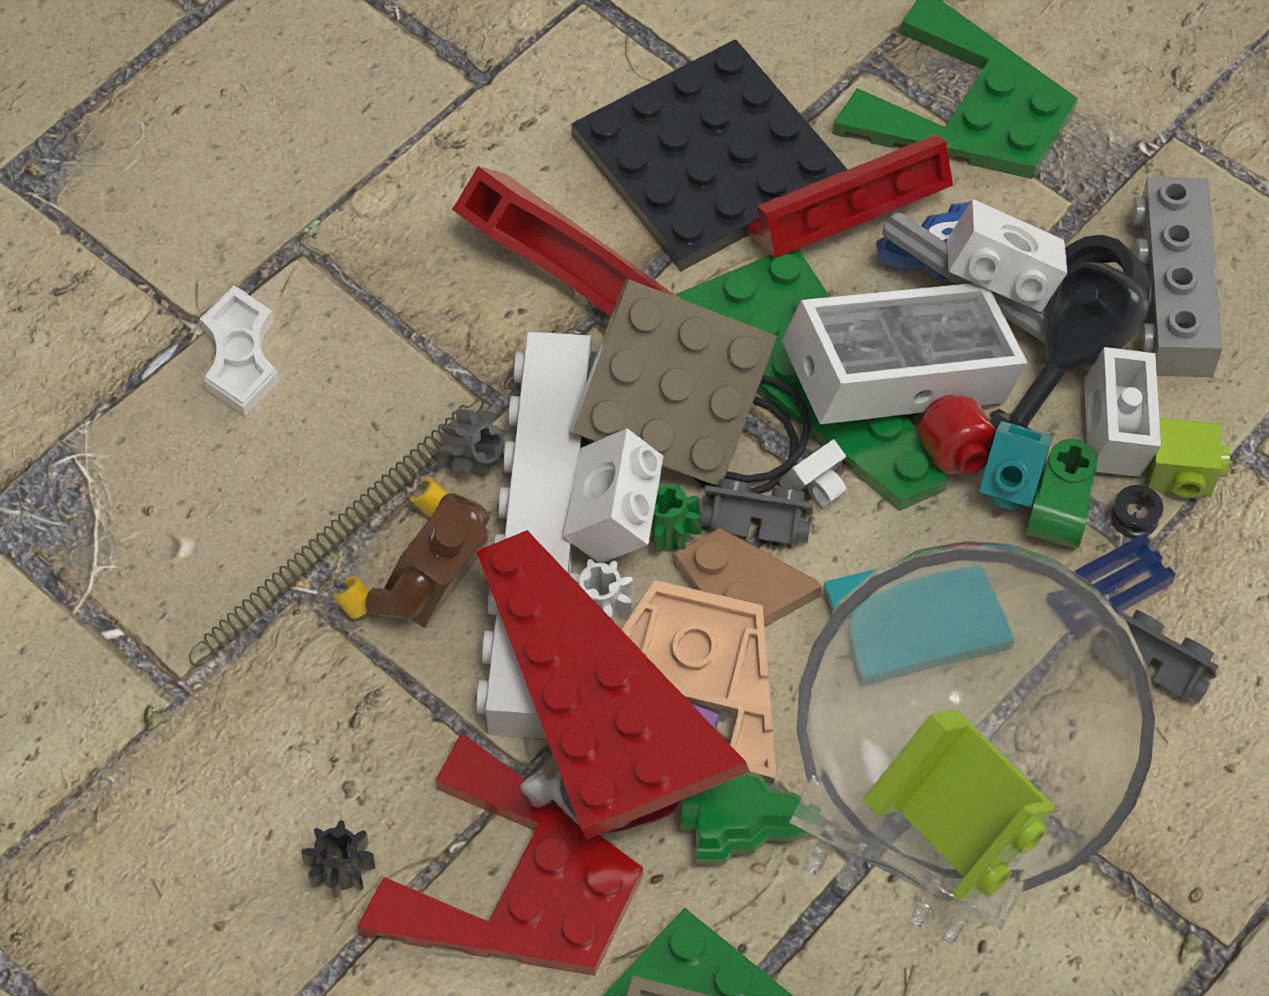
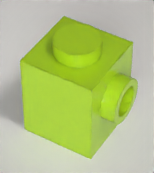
M1159 418L1161 447L1148 464L1147 487L1158 492L1175 493L1184 498L1212 497L1218 477H1227L1230 464V446L1221 444L1222 423Z

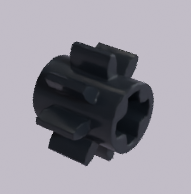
M339 820L336 827L327 829L324 832L316 827L313 830L316 839L314 848H306L301 851L304 865L313 867L308 873L312 888L324 883L332 889L334 898L339 897L341 890H347L353 886L360 891L364 889L361 877L363 870L376 868L374 854L364 851L369 845L367 832L363 830L354 835L345 828L344 820Z

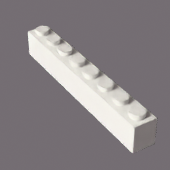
M528 332L526 351L516 352L514 383L522 384L521 396H511L509 409V427L517 428L516 442L506 441L504 453V473H512L511 487H501L499 497V519L507 520L505 534H496L494 543L528 530L570 574L574 545L566 540L563 534L579 451L584 446V437L570 432L569 429L587 383L591 354V335ZM489 587L488 614L496 615L495 631L485 630L482 662L483 664H491L489 680H479L477 714H486L488 735L547 739Z

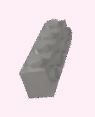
M1147 177L1142 197H1134L1132 206L1133 227L1141 228V238L1136 240L1135 255L1145 265L1151 281L1147 323H1143L1141 327L1140 350L1141 352L1155 353L1157 376L1213 377L1222 352V337L1209 179Z

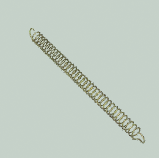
M479 398L476 401H474L470 406L460 405L459 409H461L462 407L470 408L475 403L481 400L482 404L479 408V410H481L484 405L483 398ZM456 411L452 413V418L448 417L445 419V424L438 425V430H432L431 437L426 436L424 443H418L417 449H411L410 456L404 455L403 462H397L396 468H390L389 475L383 474L381 481H375L374 488L368 487L367 494L360 495V501L354 500L353 507H346L345 513H339L338 520L331 521V527L325 526L324 533H317V540L310 539L309 546H302V553L296 552L294 554L295 560L288 559L287 566L279 567L280 573H272V580L265 579V587L258 586L257 593H250V600L243 599V607L235 606V614L227 613V620L221 619L219 621L220 627L213 626L212 634L205 633V641L198 642L191 649L189 662L194 666H198L207 660L205 658L200 663H194L191 660L193 650L200 643L208 646L214 655H218L217 651L207 641V635L214 638L222 648H225V645L215 635V628L223 632L226 638L233 642L232 637L223 629L221 622L229 624L240 635V631L231 623L229 615L236 617L245 628H248L247 623L239 617L237 608L245 611L252 621H256L255 617L246 609L245 601L252 604L257 612L263 615V611L254 603L252 595L258 596L268 608L271 607L269 602L261 596L259 588L265 589L275 601H278L277 596L269 590L267 581L275 584L282 594H286L285 590L275 581V574L282 577L285 583L293 588V584L283 575L281 570L282 568L289 570L292 576L297 581H300V577L290 568V561L296 563L304 574H308L305 567L298 562L296 555L304 557L307 563L315 568L313 561L305 555L304 548L311 550L319 561H323L320 554L312 548V541L318 543L321 549L330 555V551L319 541L318 536L323 535L334 548H337V544L326 533V528L333 530L338 539L344 541V537L334 528L333 522L339 523L347 534L352 535L351 530L340 519L341 515L346 516L355 528H359L358 523L349 516L348 509L354 510L357 516L363 522H366L364 515L355 507V503L358 502L362 504L368 514L373 515L371 508L363 503L362 496H367L376 508L381 509L380 504L369 493L370 489L375 490L384 502H388L386 496L377 489V483L383 484L387 492L395 496L392 488L384 482L383 478L385 476L389 477L393 484L402 490L401 484L391 476V470H395L405 483H409L407 476L398 469V464H403L407 471L413 477H416V472L406 464V457L410 458L415 466L423 471L424 468L421 463L412 456L413 451L418 452L424 462L431 464L430 459L420 451L419 446L424 445L428 452L437 458V453L427 445L426 439H432L436 447L440 449L442 444L433 437V433L437 432L442 437L440 427L448 425L447 421L449 419L456 420L454 418Z

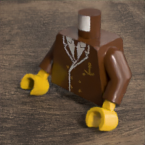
M426 477L422 482L428 487L427 490L419 497L411 496L410 501L430 519L400 556L385 587L372 588L369 591L357 575H353L344 581L348 589L342 593L333 594V598L351 619L359 618L369 612L372 615L402 619L411 618L425 628L478 559L476 551L485 548L490 533L486 528L489 521L486 509L474 500L455 493H448L432 477Z

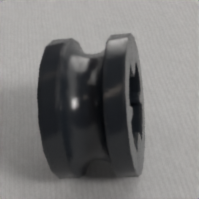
M1130 485L1123 488L1117 494L1112 508L1111 520L1113 526L1124 536L1134 539L1145 538L1151 535L1158 527L1159 520L1162 517L1164 509L1162 499L1157 492L1146 486ZM1129 505H1139L1138 511L1142 507L1146 508V517L1137 518V512H1134L1132 515L1127 512Z

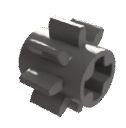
M457 409V420L450 422L448 425L441 426L443 431L441 437L442 447L439 449V453L446 454L454 459L451 465V470L462 473H469L471 471L473 473L488 474L489 464L495 462L498 458H504L503 449L504 436L507 434L506 430L499 429L496 425L492 424L494 420L493 412L481 410L474 412L473 410Z

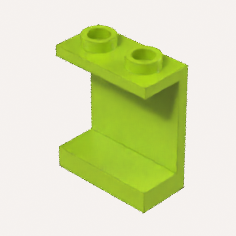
M958 709L930 714L862 799L877 817L900 812L964 877L951 892L959 901L981 894L985 897H990L996 893L1010 878L1012 872L1007 867L1019 853L1022 855L1028 853L1045 837L1048 829L1043 824L1056 810V807Z

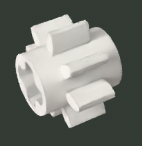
M590 559L581 575L570 573V576L613 621L616 620L619 614L630 616L632 613V600L628 596L633 593V578L624 577L620 579L616 561L608 565L605 563H595Z

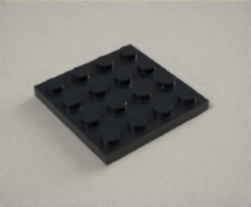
M736 39L571 123L572 137L680 271L693 266L748 236V225L760 219L757 206L848 170Z

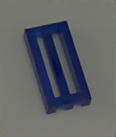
M1145 534L1136 537L1054 582L1052 591L1083 632L1113 617L1118 611L1122 612L1173 584L1176 576L1175 572L1170 566L1165 568L1162 565L1163 557L1157 550L1152 552L1149 548L1150 540ZM1139 557V560L1129 564L1128 566L1118 570L1117 572L1105 577L1104 579L1094 583L1093 585L1081 590L1080 592L1074 595L1071 594L1072 592L1084 587L1085 585L1095 581L1096 579L1108 574L1109 572ZM1149 570L1152 574L1151 577L1086 612L1082 609V606L1116 590L1122 584Z

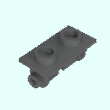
M720 479L718 487L705 486L707 498L715 499L714 506H703L701 526L710 527V533L721 528L734 536L748 538L752 518L761 520L759 540L788 544L795 547L797 541L808 543L811 522L801 520L802 513L813 514L814 506L813 502L803 501V492L785 488H773L771 496L750 493L751 484L727 479Z
M1136 610L1132 617L1118 611V621L1124 625L1121 633L1111 629L1107 634L1101 648L1110 652L1108 658L1117 661L1142 676L1145 675L1151 662L1155 659L1163 664L1153 679L1154 683L1181 697L1186 702L1192 698L1200 703L1211 684L1202 679L1205 672L1207 671L1216 677L1219 674V666L1211 662L1215 653L1190 638L1185 637L1183 642L1179 644L1161 633L1165 625L1139 610Z

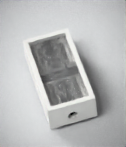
M975 283L801 300L782 339L784 348L820 424L921 413L933 401L946 395L973 398L979 405L1005 403L1028 364L991 290Z

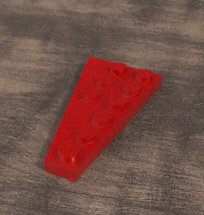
M528 530L476 551L586 839L750 772L746 761Z

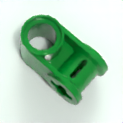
M1066 439L1059 441L1053 446L1048 456L1039 489L1037 488L1025 535L1079 548L1091 504L1089 497L1097 468V456L1087 443L1078 439Z

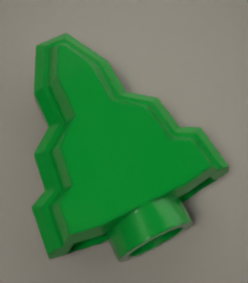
M748 772L685 798L682 804L681 831L696 832V848L694 852L696 864H725L731 854L755 853L767 840L791 842L819 832L821 808L796 793L771 790L762 775Z

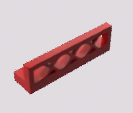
M936 134L757 206L760 219L748 225V236L774 258H777L952 187L953 180L947 142Z

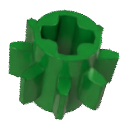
M680 484L658 487L649 538H651L659 552L678 548L686 549V543L690 538V534L698 535L702 532L698 496L687 498Z

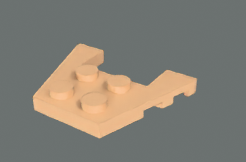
M654 580L622 628V631L690 703L738 714L730 745L746 761L750 773L762 775L764 780L775 783L777 772L763 605Z

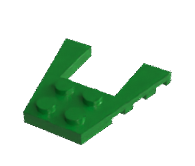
M916 0L902 21L901 34L982 69L981 73L945 127L856 88L835 119L833 134L840 137H845L847 132L871 137V144L893 148L895 143L911 145L937 134L946 140L949 155L970 159L969 165L1033 179L1075 112L1078 98L942 0Z

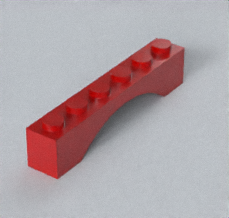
M477 166L452 208L454 212L487 236L548 271L586 297L610 317L625 279L679 298L505 173Z

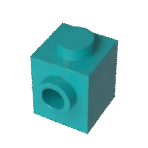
M1001 421L995 433L979 492L990 495L989 501L1006 509L1019 510L1021 505L1032 507L1053 435Z

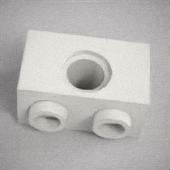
M974 199L971 200L947 239L948 272L1039 312H1042L1067 274L1063 239Z
M1104 347L1084 378L1087 444L1094 450L1097 456L1096 472L1140 477L1161 447L1155 353Z
M628 428L580 448L563 537L598 563L607 562L647 546L664 456Z

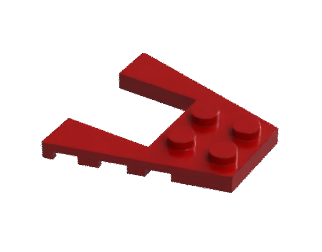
M460 733L436 778L437 790L534 830L489 922L383 877L357 926L360 936L373 939L374 935L402 939L404 944L425 948L438 945L466 950L467 955L488 958L492 954L520 959L521 964L595 976L643 878V867L601 835L586 839L580 825L565 814L558 805L550 803L541 808L531 806L527 796L520 789L525 779L472 739Z

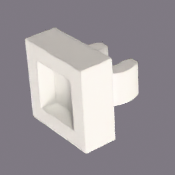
M833 439L794 466L778 482L785 489L800 492L807 487L813 501L822 509L847 490L842 479L832 470L846 455Z

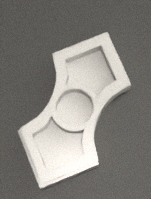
M233 285L199 319L201 329L211 337L216 345V357L213 365L205 375L204 385L206 391L246 417L280 382L278 372L262 353L264 336L273 324L274 316L272 310Z

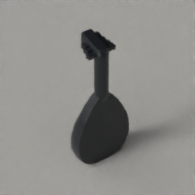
M1094 261L1079 262L1069 269L1055 290L1048 310L1045 334L1047 363L1011 413H1006L999 408L990 413L989 416L992 417L990 422L995 430H997L1001 421L1030 429L1027 426L1065 373H1075L1094 365L1104 347L1121 349L1130 342L1147 317L1148 299L1146 292L1129 276L1108 264Z

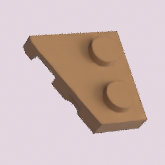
M721 528L687 545L686 549L674 552V564L692 589L763 605L764 627L812 602L821 595L822 586L816 579Z

